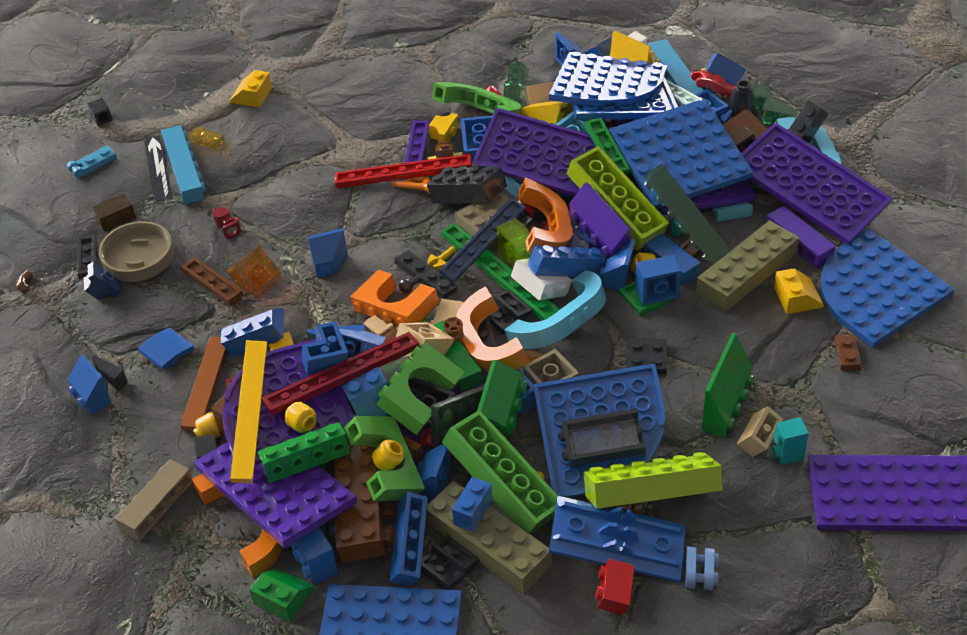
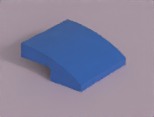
M171 328L155 334L138 348L139 353L161 369L176 365L178 357L194 351V345Z

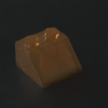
M260 245L252 249L226 270L237 286L254 296H257L282 275Z

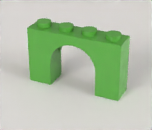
M426 342L421 348L417 346L410 355L412 357L410 361L408 359L405 360L399 368L402 370L400 374L395 372L389 380L391 385L389 387L385 385L378 394L381 398L376 404L416 435L431 417V409L412 394L408 385V379L415 377L424 378L434 385L451 391L464 374L461 368Z
M355 416L344 427L351 446H372L377 448L383 441L393 440L398 442L403 448L404 459L393 471H377L366 482L373 501L400 500L407 492L419 495L425 489L395 418L388 416Z

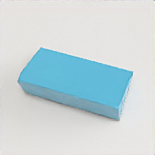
M748 202L714 207L712 211L717 222L752 216L753 206Z

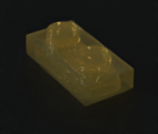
M200 126L195 127L187 135L190 141L214 150L225 141L224 135Z

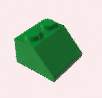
M278 568L263 572L249 591L254 605L291 622L315 590V586Z

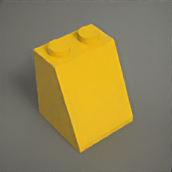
M613 31L611 57L615 59L627 58L633 62L638 60L646 61V63L659 62V58H657L649 45Z
M558 101L541 102L522 107L520 114L557 124L569 115L573 108L571 103Z

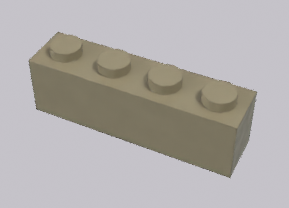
M171 459L162 466L159 472L146 483L145 487L133 497L132 501L115 518L120 532L140 542L193 483L190 469Z

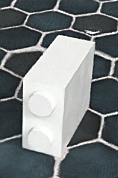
M530 258L516 260L511 277L539 301L566 296L572 281L569 277L535 276L527 265Z

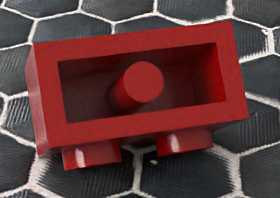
M608 558L605 565L600 567L598 579L601 580L600 586L598 585L595 599H598L597 609L624 615L630 605L634 565Z

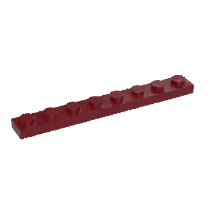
M407 332L262 397L263 404L273 416L286 410L295 402H304L357 378L376 367H381L412 353L417 346L420 348L419 342L410 332Z

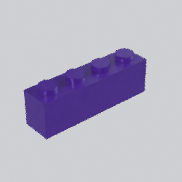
M783 206L767 215L766 223L770 220L799 237L797 254L816 269L823 266L826 260L834 254L835 245L831 241H828Z

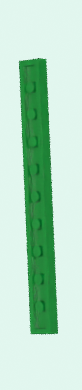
M456 223L441 231V237L458 251L472 238ZM486 250L474 263L503 289L511 290L533 309L532 313L540 320H546L560 310L548 299L539 301L511 277L513 270L489 250Z

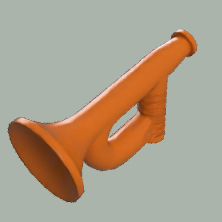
M425 176L409 178L405 181H393L392 186L424 190L429 193L427 184L431 180Z

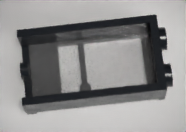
M637 408L562 421L563 429H559L561 442L565 441L566 448L563 449L564 460L569 461L570 468L613 459L646 455V446L642 439V428L639 425Z

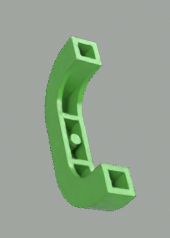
M434 83L432 99L442 103H463L494 114L496 108L520 114L521 105L518 102L488 90L460 83Z

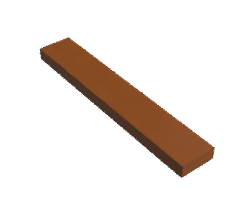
M221 337L209 338L180 425L181 430L194 431L196 429V420L207 414L227 352L221 344Z

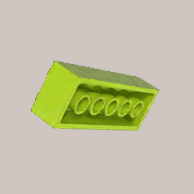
M599 146L571 161L566 174L579 188L588 182L630 228V240L635 239V251L643 248L645 243L656 236L664 234L669 222Z
M703 452L694 453L690 457L677 455L669 460L656 458L652 462L647 463L635 461L632 462V465L614 464L611 465V468L592 467L590 471H584L585 496L596 509L723 490L721 465Z

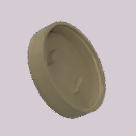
M147 221L132 222L114 229L106 235L99 247V257L103 269L124 282L143 281L158 275L169 266L174 256V247L169 232L163 226Z

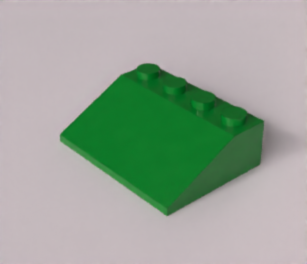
M736 333L731 334L705 390L702 431L721 437H726L728 431L733 430L735 424L734 417L735 415L739 416L742 408L740 403L746 400L748 395L747 388L748 386L751 387L754 381V375H752L753 366Z

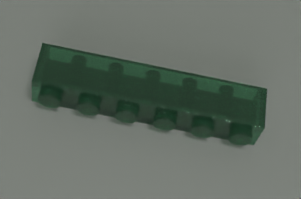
M662 163L644 176L646 187L650 191L654 190L657 196L655 198L662 206L665 204L668 207L667 213L673 220L677 219L680 225L678 227L685 235L687 233L692 238L690 242L696 249L700 248L704 254L701 256L708 264L711 262L714 265L731 251Z

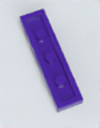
M413 120L404 163L424 160L429 133V121Z

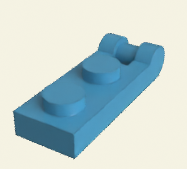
M107 145L76 162H68L67 169L75 177L80 178L117 159V155Z

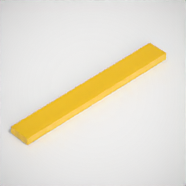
M246 340L230 477L232 483H253L267 341Z

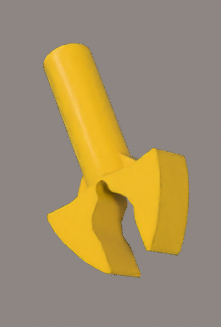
M452 246L438 257L431 254L428 259V265L433 266L436 271H440L446 264L444 261L456 253V248Z

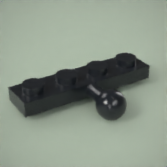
M407 250L394 258L395 264L413 277L411 279H402L399 282L398 287L401 292H411L413 286L419 282L435 288L437 295L441 299H446L457 292V286L411 251Z

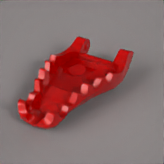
M695 71L690 74L697 87L712 88L717 94L721 92V96L726 94L728 99L735 85L727 83L722 76L712 75L708 71Z

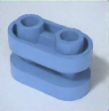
M687 546L685 588L695 589V582L703 583V590H713V586H718V572H714V567H718L719 553H714V548H705L704 554H696V547ZM696 563L704 564V574L696 573Z

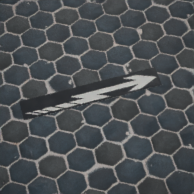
M158 135L144 138L153 199L156 201L170 198L171 194L161 137Z

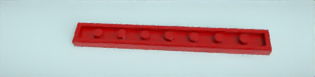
M471 154L336 172L335 187L344 188L438 175L446 167L459 168L465 166L466 168H472Z

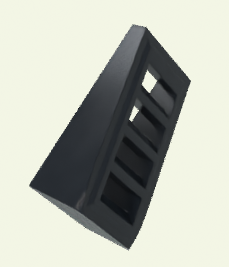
M93 356L91 358L98 373L117 391H120L128 383L124 369L99 357Z

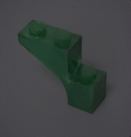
M513 61V64L508 65V77L504 84V97L512 99L519 104H522L523 88L529 73V69L523 62Z
M754 84L752 90L756 108L763 110L761 123L773 125L775 122L777 123V119L797 117V111L772 97L771 85Z

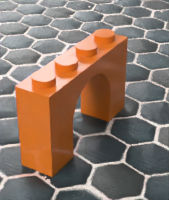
M381 270L376 271L350 296L356 312L370 317L375 315L380 320L399 326V323H420L440 302L436 289L420 284L407 298L394 303L384 302L397 287L393 275Z

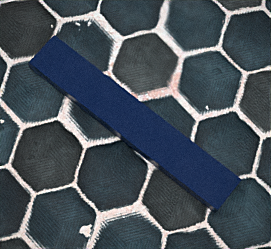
M511 197L440 269V273L452 283H455L524 213L526 207Z

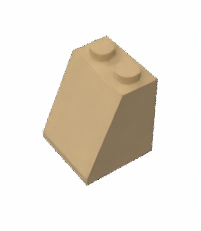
M399 323L396 337L410 332L419 342L420 348L426 342L443 356L454 341L453 337L430 323Z

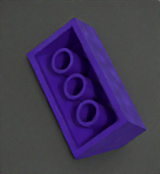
M588 182L584 183L569 204V216L573 222L576 221L581 231L590 237L592 244L600 248L602 255L609 259L630 241V228Z

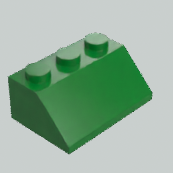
M492 360L477 411L480 410L503 436H511L512 430L516 428V416L522 407V395L527 390V382L522 373L498 360Z

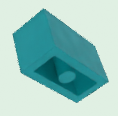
M800 417L776 423V429L773 433L774 443L771 446L773 457L778 459L780 465L805 459L809 432Z

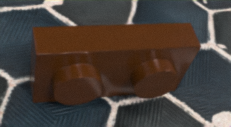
M443 140L436 144V158L453 156V142Z
M835 335L834 343L840 370H860L861 360L855 335Z

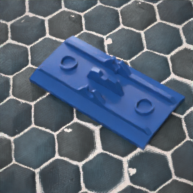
M557 496L548 552L605 565L609 558L634 565L635 573L680 582L685 525L635 514L630 509H627V512L622 511V507L596 509L592 503Z

